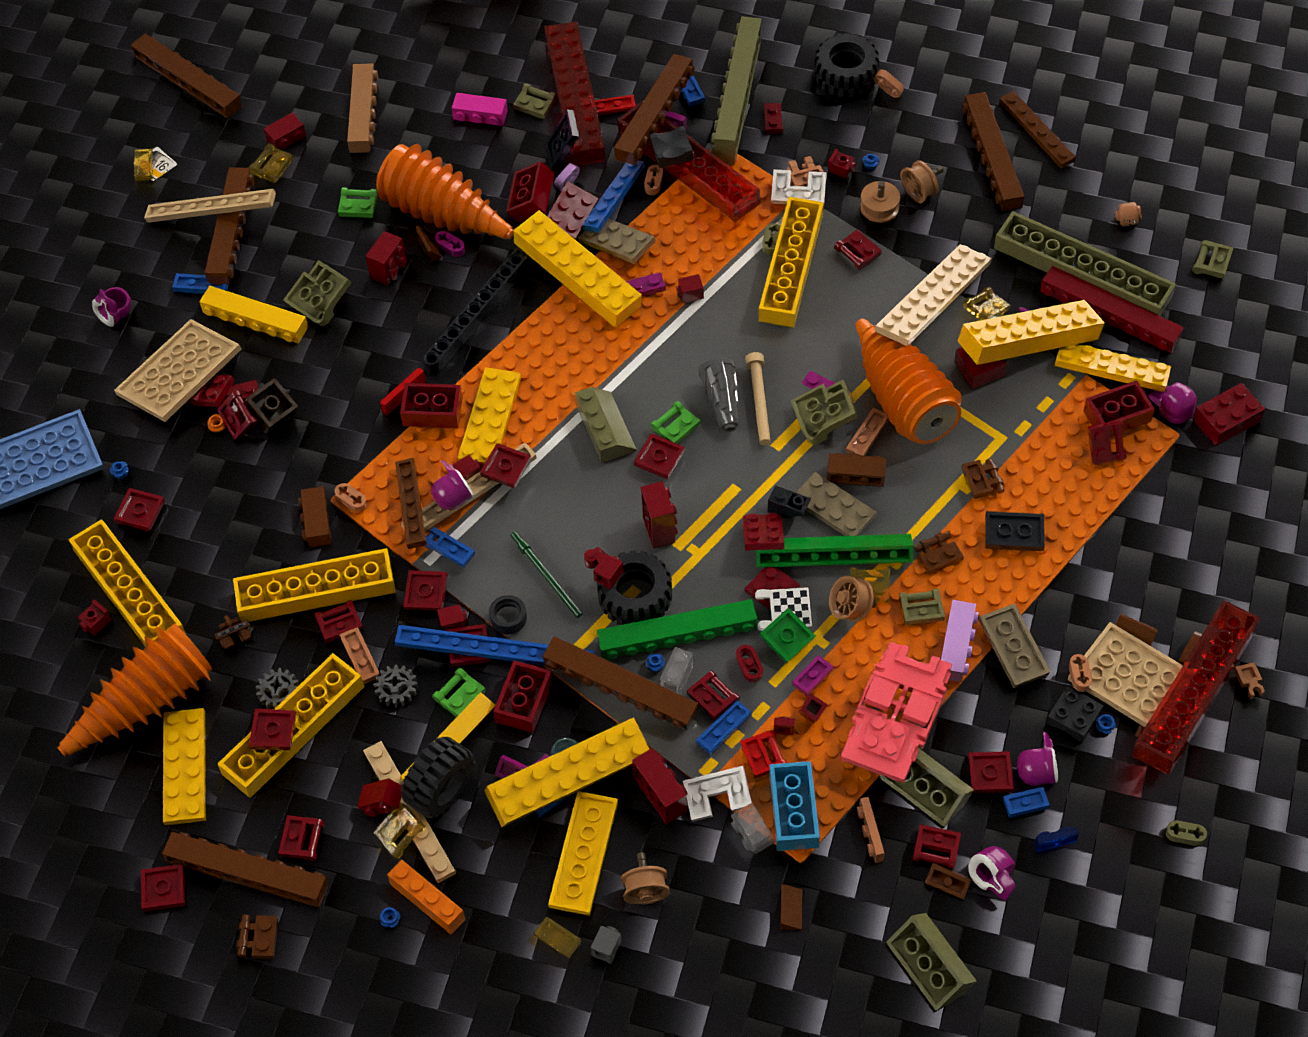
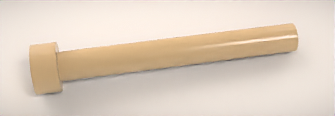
M753 352L745 357L746 367L751 370L759 443L761 445H768L771 440L761 369L765 365L764 356L762 353Z

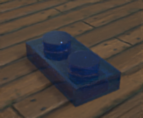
M1066 826L1055 832H1042L1036 836L1035 849L1039 852L1076 843L1079 836L1077 827L1070 828Z

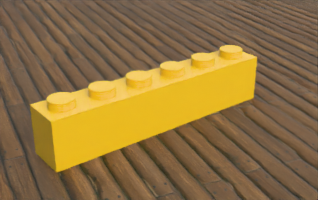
M210 285L199 301L203 313L208 316L219 317L224 321H231L239 326H246L255 331L268 333L270 336H277L288 342L299 344L308 329L306 316Z

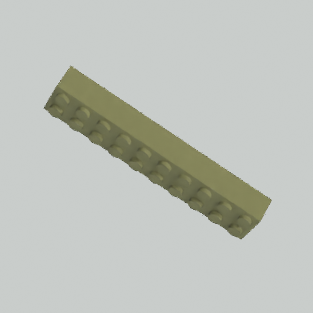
M741 16V21L736 26V33L738 34L734 35L733 45L735 47L731 48L732 59L728 61V69L730 70L726 71L725 81L727 83L723 84L722 93L724 95L720 97L721 108H718L717 118L719 119L715 120L714 131L716 132L712 133L711 143H714L711 155L714 156V163L735 165L761 45V18Z
M1012 211L996 234L994 249L1047 273L1052 266H1055L1159 316L1162 315L1173 297L1176 283Z

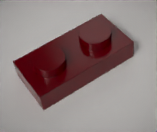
M764 103L765 134L783 133L781 103Z

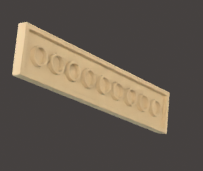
M960 244L876 325L875 332L908 346L990 265L992 258Z

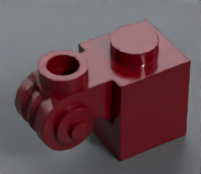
M599 547L589 549L584 553L585 566L589 569H594V581L611 590L623 574V562L616 556L605 554Z

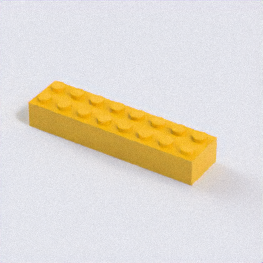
M795 197L788 198L759 305V322L795 327L823 218L824 202Z
M540 210L514 230V244L615 328L641 307V293Z
M1085 300L963 324L958 343L972 360L979 365L1098 340L1105 322Z
M102 519L69 539L76 555L145 647H147L144 639L145 636L152 640L158 637L156 627L166 631L175 623L185 633L181 622Z
M387 548L233 578L237 612L241 622L246 620L250 622L346 603L349 600L356 601L396 593Z
M332 653L275 708L276 710L296 711L291 751L250 749V732L218 763L221 774L251 798L364 688L361 675Z
M633 717L490 784L484 791L501 827H504L632 766L634 758L650 749Z

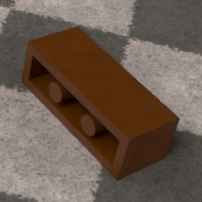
M829 453L827 480L837 484L884 487L886 457Z
M324 487L301 490V497L298 498L300 509H303V513L300 514L301 524L305 525V529L302 530L303 541L307 540L309 548L332 544Z

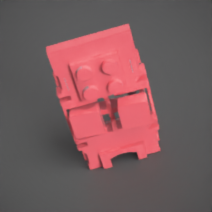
M889 642L887 650L884 651L880 660L881 663L877 662L875 665V670L871 674L856 709L855 716L852 718V723L855 725L852 726L849 732L848 740L841 754V760L904 783L912 763L917 758L918 748H924L945 697L947 688L944 685H947L950 678L952 664L940 660L939 657L933 655L929 664L915 661L907 657L909 653L908 646ZM899 688L903 689L899 701L894 700L896 690ZM908 691L912 694L908 701V704L906 705L902 702L904 700L906 692ZM937 703V706H936L935 711H934V713H933V715H932V718H931V720H930V723H929V725H928V727H927V729H926V728H924V727L927 726V724H928V722H929V719H930V717H931V714H932V712H933V710H934L935 704ZM890 707L891 709H894V713L891 719H887V714L882 713L879 710L881 709L887 712ZM898 712L903 713V719L910 722L900 720L899 723L895 722Z

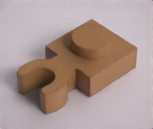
M1255 663L1235 667L1234 672L1241 687H1248V697L1253 699L1255 695L1254 690L1258 691L1260 696H1263L1264 688L1259 684L1262 678Z

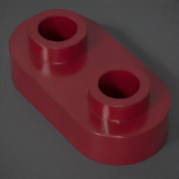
M750 645L738 647L736 650V661L744 678L749 682L760 681L763 677V666L755 649Z

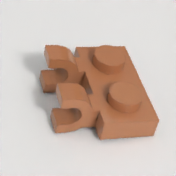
M811 156L804 157L805 164H802L803 170H799L795 160L788 162L789 168L786 170H791L790 183L792 186L808 187L809 171L823 172L820 165H814Z

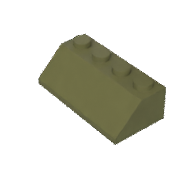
M590 387L575 392L577 409L601 463L637 451L610 391Z
M918 748L919 753L915 762L912 763L904 783L882 775L879 778L945 827L963 808L974 789Z
M926 913L912 915L886 942L936 1011L962 996L977 982Z

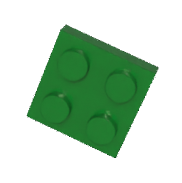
M789 608L759 634L786 664L816 637Z

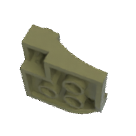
M318 260L309 274L306 272L302 273L283 301L317 325L325 326L334 316V306L352 282Z
M844 380L827 388L823 383L791 400L800 427L810 444L815 445L827 440V435L831 431L858 418L853 397Z

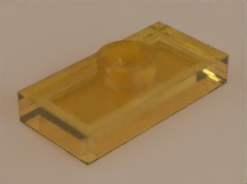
M135 150V180L153 179V150Z
M548 917L544 919L534 932L537 938L567 958H570L581 943L580 938Z

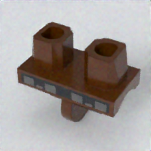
M228 615L224 616L226 622L219 625L223 631L214 634L217 642H220L224 650L235 646L231 638L235 635H239L242 643L252 639L248 620L239 623L237 617L230 620Z

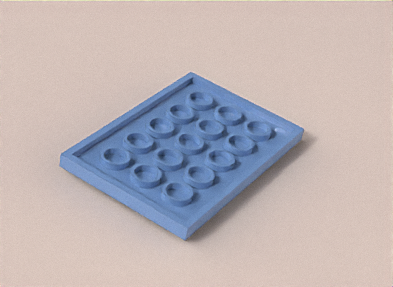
M80 409L0 439V509L104 469Z

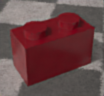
M293 112L264 128L266 140L277 152L306 136L304 124Z
M390 778L363 785L357 808L372 817L399 809L402 798V785Z

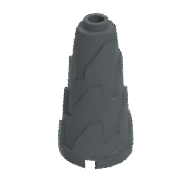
M715 358L703 363L699 367L698 372L705 393L708 394L711 407L714 409L719 426L726 432H732L736 430L739 419L736 366L732 359L721 358L722 362L717 363Z

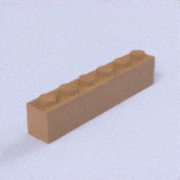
M353 64L347 140L350 153L370 152L371 145H374L372 132L375 131V125L372 121L376 117L373 106H376V96H374V93H377V83L375 81H378V71L374 70V64Z

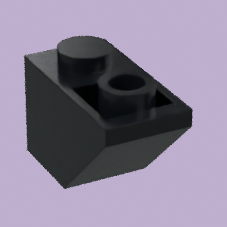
M775 485L768 499L767 512L781 514V518L784 519L802 516L811 498Z

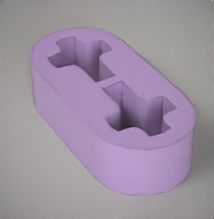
M571 163L568 164L556 178L553 186L554 189L562 192L567 181L573 183L579 174V167Z

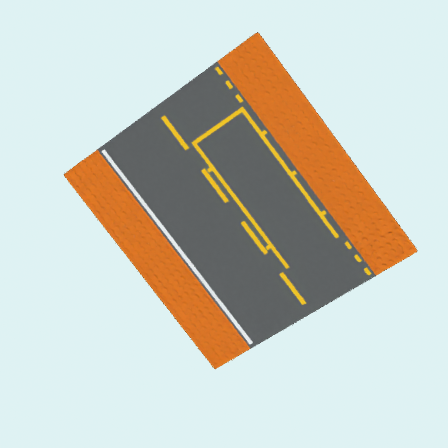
M711 148L628 225L654 236L656 241L635 264L603 251H599L595 255L625 281L660 272L666 286L665 291L642 296L641 307L615 328L570 289L562 285L455 384L461 385L463 397L459 428L409 426L347 483L365 496L367 507L364 511H352L337 500L336 494L331 498V503L417 570L447 572L446 592L490 626L492 625L489 618V608L496 598L503 595H512L521 599L526 607L527 621L520 631L514 634H502L510 640L549 645L553 636H556L581 649L592 650L594 655L602 658L597 630L619 625L617 620L611 621L608 618V614L603 613L598 600L597 582L594 581V569H589L585 566L584 553L596 547L601 548L605 554L616 557L619 556V553L625 552L626 554L630 553L631 550H636V553L645 551L647 555L654 554L657 556V560H662L665 563V567L669 569L672 578V601L664 616L752 599L757 616V629L751 632H739L731 636L699 640L692 644H679L672 648H659L652 652H639L632 656H619L613 660L605 659L688 699L691 698L687 695L686 690L709 671L713 670L722 683L733 693H737L741 697L739 702L752 712V716L712 755H709L696 744V739L718 718L713 720L701 707L698 706V710L688 730L685 728L678 729L671 724L672 722L666 719L664 721L659 720L653 716V713L647 710L642 712L636 709L635 705L630 702L625 704L611 693L606 695L600 692L599 688L594 685L589 687L583 684L581 679L577 677L570 678L564 675L560 669L556 668V670H553L547 666L544 667L551 670L555 676L618 724L634 717L650 749L653 748L656 753H661L667 762L690 779L743 766L753 807L734 811V813L775 845L776 835L770 777L768 774L754 779L740 746V740L770 730L774 731V718L786 716L790 719H795L794 735L775 734V740L783 759L787 760V763L811 761L820 844L880 776V774L842 761L841 754L848 740L849 732L852 726L855 725L852 723V718L855 716L856 709L871 674L875 670V665L877 662L881 663L880 660L884 651L887 650L889 642L908 646L909 653L907 657L929 664L932 655L939 657L941 660L952 600L976 604L975 612H979L978 619L982 615L1012 604L1017 606L1022 616L1178 440L1179 433L1153 417L1150 423L1122 432L1124 451H1126L1127 455L1126 459L1094 465L1091 459L1088 427L1092 425L1083 410L1086 398L1110 389L1085 373L1054 366L1057 356L1048 350L1004 359L1007 363L1004 377L971 389L954 363L956 349L962 347L958 343V338L963 324L991 319L993 315L962 295H959L910 343L911 346L919 348L922 354L927 355L930 362L936 364L938 370L943 372L946 379L953 383L954 388L960 391L962 395L961 417L957 425L938 441L929 444H918L901 436L896 431L895 426L888 421L865 455L886 457L884 487L833 484L877 512L876 517L860 535L911 534L914 546L923 539L928 540L935 537V534L940 532L943 534L949 531L951 539L946 540V543L949 544L955 541L964 558L962 561L928 575L919 560L924 552L916 553L914 548L913 562L777 567L799 583L800 588L809 589L812 627L808 628L816 635L805 648L786 664L759 636L762 631L758 630V623L765 620L772 621L771 611L745 592V587L765 567H756L755 550L745 551L743 515L751 513L757 515L768 514V499L775 485L796 493L814 472L827 479L829 453L850 455L846 453V447L872 408L884 413L866 378V371L863 368L862 346L855 324L859 319H865L873 326H876L928 274L867 235L865 236L882 250V254L861 270L857 269L850 259L834 249L837 241H842L857 229L823 208V218L795 327L759 322V305L773 255H767L763 252L762 241L766 227L769 224L776 223L781 226L787 204H771L773 176L739 154H737L735 165L714 163ZM847 246V248H848L852 253H854L859 259L861 258L860 256H858L854 251H852V250ZM699 274L704 287V299L683 303L681 297H678L676 293L678 278ZM753 352L762 353L764 356L765 365L761 369L771 440L768 445H761L759 443L751 370L746 367L745 357ZM715 358L717 363L722 362L721 358L732 359L736 366L739 419L736 430L732 432H726L719 426L714 409L711 407L708 394L705 393L698 372L699 367L703 363ZM485 367L521 373V381L502 445L516 449L523 443H526L534 451L537 459L529 463L515 489L499 483L433 526L475 550L474 557L464 568L430 548L422 546L408 549L405 530L401 525L403 515L395 462L414 458L422 509L434 502L431 487L438 479L448 473L441 462L442 460L452 465L458 461V454ZM810 370L835 383L844 380L849 387L858 418L831 431L827 435V440L815 445L810 444L805 437L791 403V400L812 390L801 383ZM590 387L610 391L637 451L601 463L577 409L575 392ZM676 401H679L685 409L700 420V425L678 443L685 447V452L667 480L634 466V461L651 433L661 437L651 428L650 423L654 420L657 421L672 408ZM676 413L671 419H669L664 425H662V427L665 429L676 418H678L680 414ZM1113 435L1110 437L1111 451L1116 452L1115 436ZM991 458L998 467V475L1004 482L1003 487L1005 491L998 494L997 490L992 488V495L973 499L961 466L964 463L980 460L982 466L986 465L985 460ZM986 474L988 480L992 479L989 474ZM663 481L665 488L669 487L671 504L674 503L676 506L678 535H675V543L653 549L642 518L640 487ZM805 511L802 516L782 518L784 538L844 536L808 511ZM986 511L1044 514V551L985 548ZM430 529L425 531L426 537L428 536ZM517 531L521 538L530 544L534 554L583 613L580 618H576L528 557L520 552L517 548L518 545L510 536L512 532ZM936 544L930 548L931 550H935L939 548V545ZM843 576L866 580L873 589L874 600L877 602L875 608H871L868 616L860 622L838 619L830 610V591L834 583ZM635 579L624 582L617 591L627 598H641L647 595L653 587L643 580ZM939 588L945 615L944 621L905 625L899 593L911 594ZM933 599L910 601V602H908V604H909V603H917V602H925V601H933ZM504 607L496 614L497 619L504 623L515 621L520 616L519 610L514 607ZM978 619L977 624H972V629H976L974 641H969V646H972L970 658L966 657L965 663H969L967 675H963L962 682L993 649ZM741 645L752 646L763 666V677L758 682L747 681L736 661V650ZM660 654L663 656L665 666L660 672H651L646 667L645 662L649 655ZM819 655L834 667L833 671L811 693L828 704L818 721L812 723L797 713L807 696L792 686V681ZM948 680L947 685H944L947 689L941 706L962 682ZM708 683L724 700L727 699L712 683ZM899 688L896 690L894 700L899 701L903 689ZM906 692L902 703L908 704L911 692ZM937 703L935 704V707H934V710H933V712H932V714H931V717H932V715H933V713H934V711H935V708H936V706H937ZM890 707L887 712L881 709L879 710L880 712L887 714V719H891L894 713V709H891ZM898 712L895 722L899 723L900 720L910 722L903 719V713ZM763 742L771 763H775L776 760L768 742ZM728 793L713 796L731 810ZM815 848L783 851L799 863H802Z

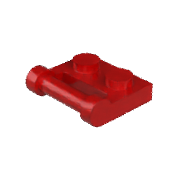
M773 730L740 740V746L754 779L768 775L770 764L787 763V760L783 759L777 745L776 735ZM763 742H768L776 760L775 763H771Z

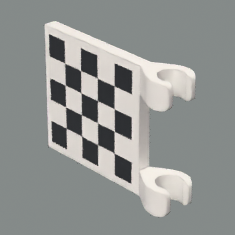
M808 588L760 589L756 591L755 598L757 600L770 598L772 621H760L758 623L759 631H763L787 608L807 627H812Z

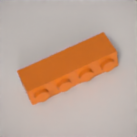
M403 860L387 874L390 885L449 934L452 935L465 921L464 912L458 905Z

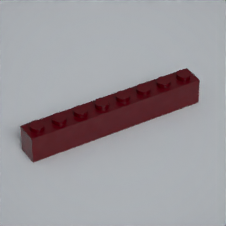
M1055 266L1050 268L1042 280L1040 291L1044 294L1054 297L1065 304L1085 300L1104 322L1125 331L1127 334L1138 337L1161 350L1171 353L1181 339L1184 327Z

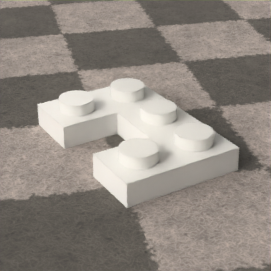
M774 169L771 204H787L789 197L824 202L826 172L809 171L808 187L790 186L791 170Z
M743 766L683 781L688 793L686 795L693 822L713 817L709 797L728 793L732 812L753 807Z

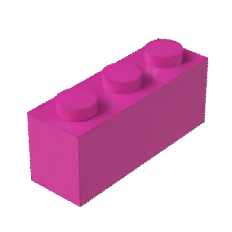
M456 93L452 105L454 120L499 126L504 125L508 111L506 99Z

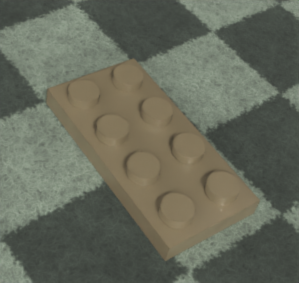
M608 219L599 233L584 231L578 237L580 243L632 264H635L656 242L654 236Z
M814 472L796 492L811 498L806 511L844 536H859L876 517L877 512L817 472Z
M1015 604L979 617L978 620L1013 688L1050 674L1051 671Z

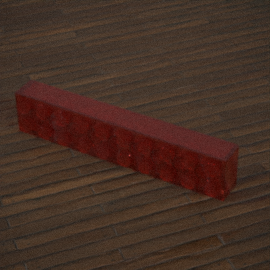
M575 21L544 26L545 40L561 117L567 109L573 110L579 132V139L574 143L569 153L571 164L581 165L606 161L604 141L578 23Z
M643 101L617 119L618 130L621 136ZM665 118L664 122L658 127L657 133L671 132L678 127ZM687 135L693 151V160L663 167L734 222H737L761 204L760 189L689 135ZM650 141L649 146L645 148L643 153L657 163Z
M1223 600L1137 739L1132 753L1133 757L1170 775L1255 634L1261 617Z

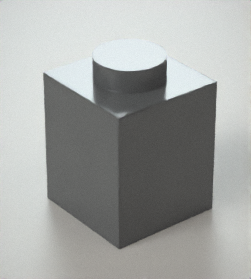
M601 926L591 946V955L612 963L621 943V933L613 927L608 926L606 928Z

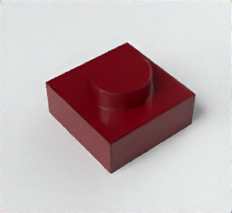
M786 716L774 718V733L794 735L795 719H790Z

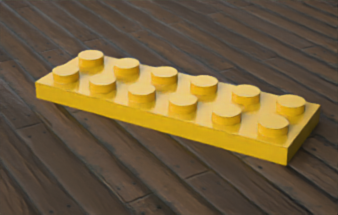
M1080 344L1060 347L1054 365L1124 383L1138 381L1141 387L1161 392L1166 390L1171 366L1164 363H1156L1143 358L1139 359L1126 354L1113 353L1109 350L1096 349Z
M485 367L458 454V461L470 455L473 460L477 459L480 465L484 466L496 443L502 445L521 381V373Z
M204 708L164 712L163 823L164 825L206 821Z
M577 792L548 903L549 908L590 916L618 805L617 798Z

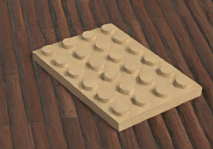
M190 319L114 391L119 397L166 422L242 349L238 343Z
M1109 622L1084 655L1089 662L1092 675V683L1087 692L1172 744L1215 685ZM1069 674L1067 680H1069L1070 682H1072L1071 676H1070V674ZM1080 676L1079 681L1085 684L1086 682H1083L1082 676Z

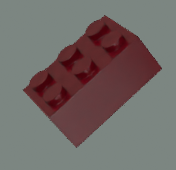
M542 161L514 172L506 213L518 224L525 222L538 210L546 214L554 173Z
M1134 381L1086 398L1083 412L1092 426L1120 420L1123 422L1122 432L1150 423L1155 409L1138 381ZM1109 430L1110 437L1114 435V430Z
M405 383L400 412L403 426L459 428L463 399L461 385Z
M1240 383L1196 407L1193 421L1213 444L1218 446L1261 422L1265 408Z
M663 481L641 486L642 518L653 549L675 543V535H678L676 527L677 510L675 504L670 502L671 493L669 487L665 488Z
M514 660L493 711L495 723L534 733L553 683L552 671Z
M651 748L632 760L633 778L667 825L687 813V790L682 784H678L674 771L665 766V760L661 753H656Z

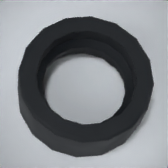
M503 595L496 598L489 608V618L492 627L502 634H514L520 631L527 621V612L523 601L512 595ZM504 607H514L519 610L520 616L515 621L504 623L497 619L496 614Z

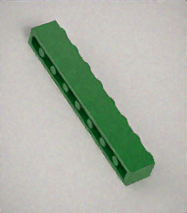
M911 534L784 538V549L755 550L756 567L913 562V541Z
M752 599L599 629L597 630V638L602 658L613 660L619 656H632L639 652H652L659 648H672L679 644H692L699 640H711L719 636L751 632L757 629V616Z

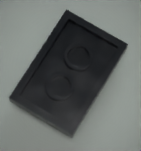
M566 110L546 142L551 170L557 171L561 164L564 163L567 154L571 152L574 143L579 139L573 110Z
M986 511L985 548L1044 551V514Z

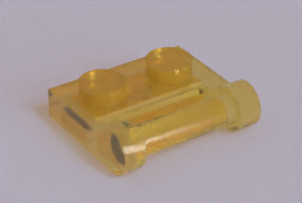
M267 143L259 158L248 168H250L252 174L276 183L293 161V155ZM273 155L263 169H261L260 166L267 157Z
M990 287L982 289L981 293L973 298H967L963 301L964 308L981 320L991 319L993 316L999 317L1010 308V304L995 295ZM983 299L988 300L980 306L975 305Z
M850 568V576L855 579L856 577L883 578V582H868L873 589L876 602H890V568H884V570H856V568Z
M400 802L399 809L392 811L373 833L394 857L400 858L403 854L402 851L426 826L418 820L405 803ZM411 823L413 827L396 846L394 842Z

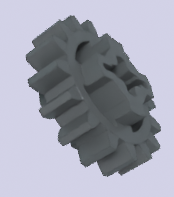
M397 665L394 666V669L387 666L386 672L380 671L381 677L376 676L377 683H374L375 694L379 697L381 703L385 701L387 706L394 703V707L401 703L404 706L405 700L411 702V695L416 696L415 689L418 688L416 676L413 675L411 669L406 671L404 665L401 669H398Z
M281 668L277 672L271 669L270 675L264 673V679H258L259 685L256 686V695L260 699L261 705L266 704L267 709H270L272 706L275 709L299 686L295 674L290 675L289 670L282 673Z

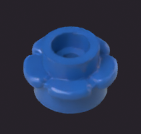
M867 154L862 159L864 167L868 170L877 168L880 161L879 157L874 154Z
M123 461L113 463L110 473L117 479L126 477L129 470L127 463Z
M660 654L649 655L645 662L646 667L651 672H660L665 666L663 656Z
M1108 714L1101 715L1096 719L1097 724L1095 726L1099 732L1102 731L1104 734H1109L1116 727L1113 717Z
M385 908L379 917L382 926L386 928L389 926L391 928L395 927L398 924V920H400V913L394 908Z

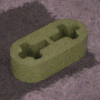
M772 223L766 227L762 241V250L767 255H773L781 227L779 224Z
M1178 820L1171 821L1165 831L1169 840L1194 846L1202 845L1207 836V831L1203 826ZM1173 828H1178V835L1174 834ZM1194 832H1198L1199 839L1195 838Z

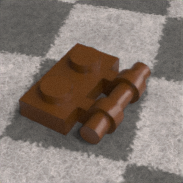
M991 458L985 460L986 465L982 466L980 460L964 463L961 466L973 499L992 495V488H995L998 494L1005 491L1003 487L1004 482L998 475V467ZM986 474H989L992 479L988 480Z
M949 531L943 534L941 532L935 534V537L928 540L923 539L919 541V544L913 546L916 553L924 552L919 560L928 575L958 563L964 558L955 541L949 544L946 543V540L951 539ZM936 544L939 545V548L935 550H931L930 548Z
M242 915V921L239 923L238 928L240 937L236 944L238 949L237 956L244 958L246 957V950H252L253 959H274L278 916L256 915V923H250L251 916ZM249 932H254L253 941H248Z

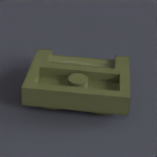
M525 83L513 104V109L544 119L556 101L557 93H549ZM530 93L547 99V101L529 96L528 94Z
M1203 240L1200 244L1201 250L1197 262L1193 265L1192 271L1195 274L1203 273L1224 279L1233 247ZM1210 250L1213 253L1209 266L1204 265L1207 252Z
M939 588L927 592L899 593L905 625L944 621L945 615ZM933 599V601H925V602H917V603H909V604H908V602H910V601Z

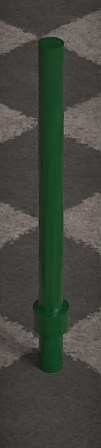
M517 531L512 532L510 536L518 545L517 548L520 552L528 557L576 618H580L583 613L534 554L530 544L523 540Z

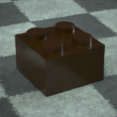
M275 378L248 396L244 401L251 415L256 418L257 424L265 434L295 414L298 405Z

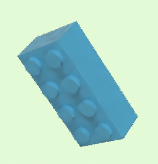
M811 761L770 764L769 777L777 851L819 848L820 836Z

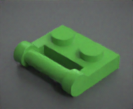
M342 187L338 209L339 216L374 218L377 189L348 190V188ZM348 196H349V197H370V200H367V199H348Z
M676 401L670 410L657 421L654 420L650 423V426L662 438L678 444L700 425V420L685 409L679 401ZM676 413L680 414V416L676 418L665 429L662 427V425H664Z
M458 668L455 671V675L439 692L436 691L432 697L437 703L457 717L480 692L484 694L486 689L470 677L462 668ZM460 680L465 682L448 700L444 698Z

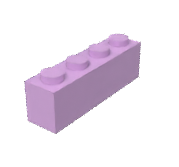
M952 600L941 660L952 664L949 680L962 682L963 675L968 673L969 663L965 662L966 657H971L972 646H969V641H974L976 630L972 629V624H977L979 612H975L976 604Z

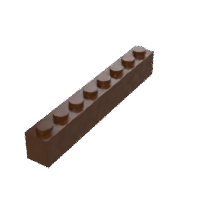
M143 34L131 44L134 57L226 118L232 116L242 107L241 97L238 92L232 91L224 83L217 81L212 75L209 76L200 67L197 68L189 60L182 58L177 52L171 51L165 44L159 43L154 37Z
M673 54L615 145L614 151L617 161L635 165L638 159H641L643 151L650 144V134L657 133L658 127L664 122L668 111H671L675 100H678L680 92L686 87L690 76L692 77L695 67L691 58Z
M986 92L965 95L962 109L967 114V123L972 128V137L977 141V151L981 152V161L986 166V175L991 180V189L996 193V203L1000 204L1002 211L1022 208L1024 194Z
M229 167L223 195L251 192V186L254 185V176L251 175L250 168ZM248 210L218 214L205 269L207 283H213V285L230 284V279L234 276L233 266L237 263L236 252L240 249L239 239L243 236L242 225H245L246 222L245 212Z
M553 636L543 655L545 665L550 669H560L564 675L570 678L577 677L581 679L583 684L589 687L594 685L599 688L600 692L606 695L611 693L625 704L630 702L635 705L636 709L642 712L647 710L653 713V716L659 720L664 721L666 719L672 722L671 724L678 729L685 728L688 730L698 710L697 702L556 636Z
M172 832L162 852L167 863L174 865L183 864L184 868L315 907H320L329 886L326 877L322 873H310L299 866H294V868L286 866L284 862L278 860L274 862L269 861L261 855L252 856L241 849H236L235 851L229 849L224 844H212L204 838H191L190 835L183 832L179 834Z

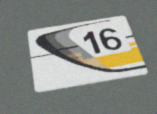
M159 147L154 148L133 163L152 181L177 165Z

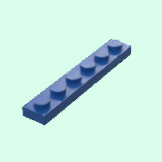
M637 161L635 165L625 163L582 224L583 230L596 233L601 231L645 168L644 161Z

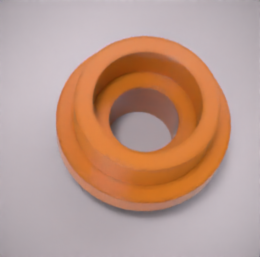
M215 414L209 418L208 428L210 431L221 432L225 429L226 424L220 415Z

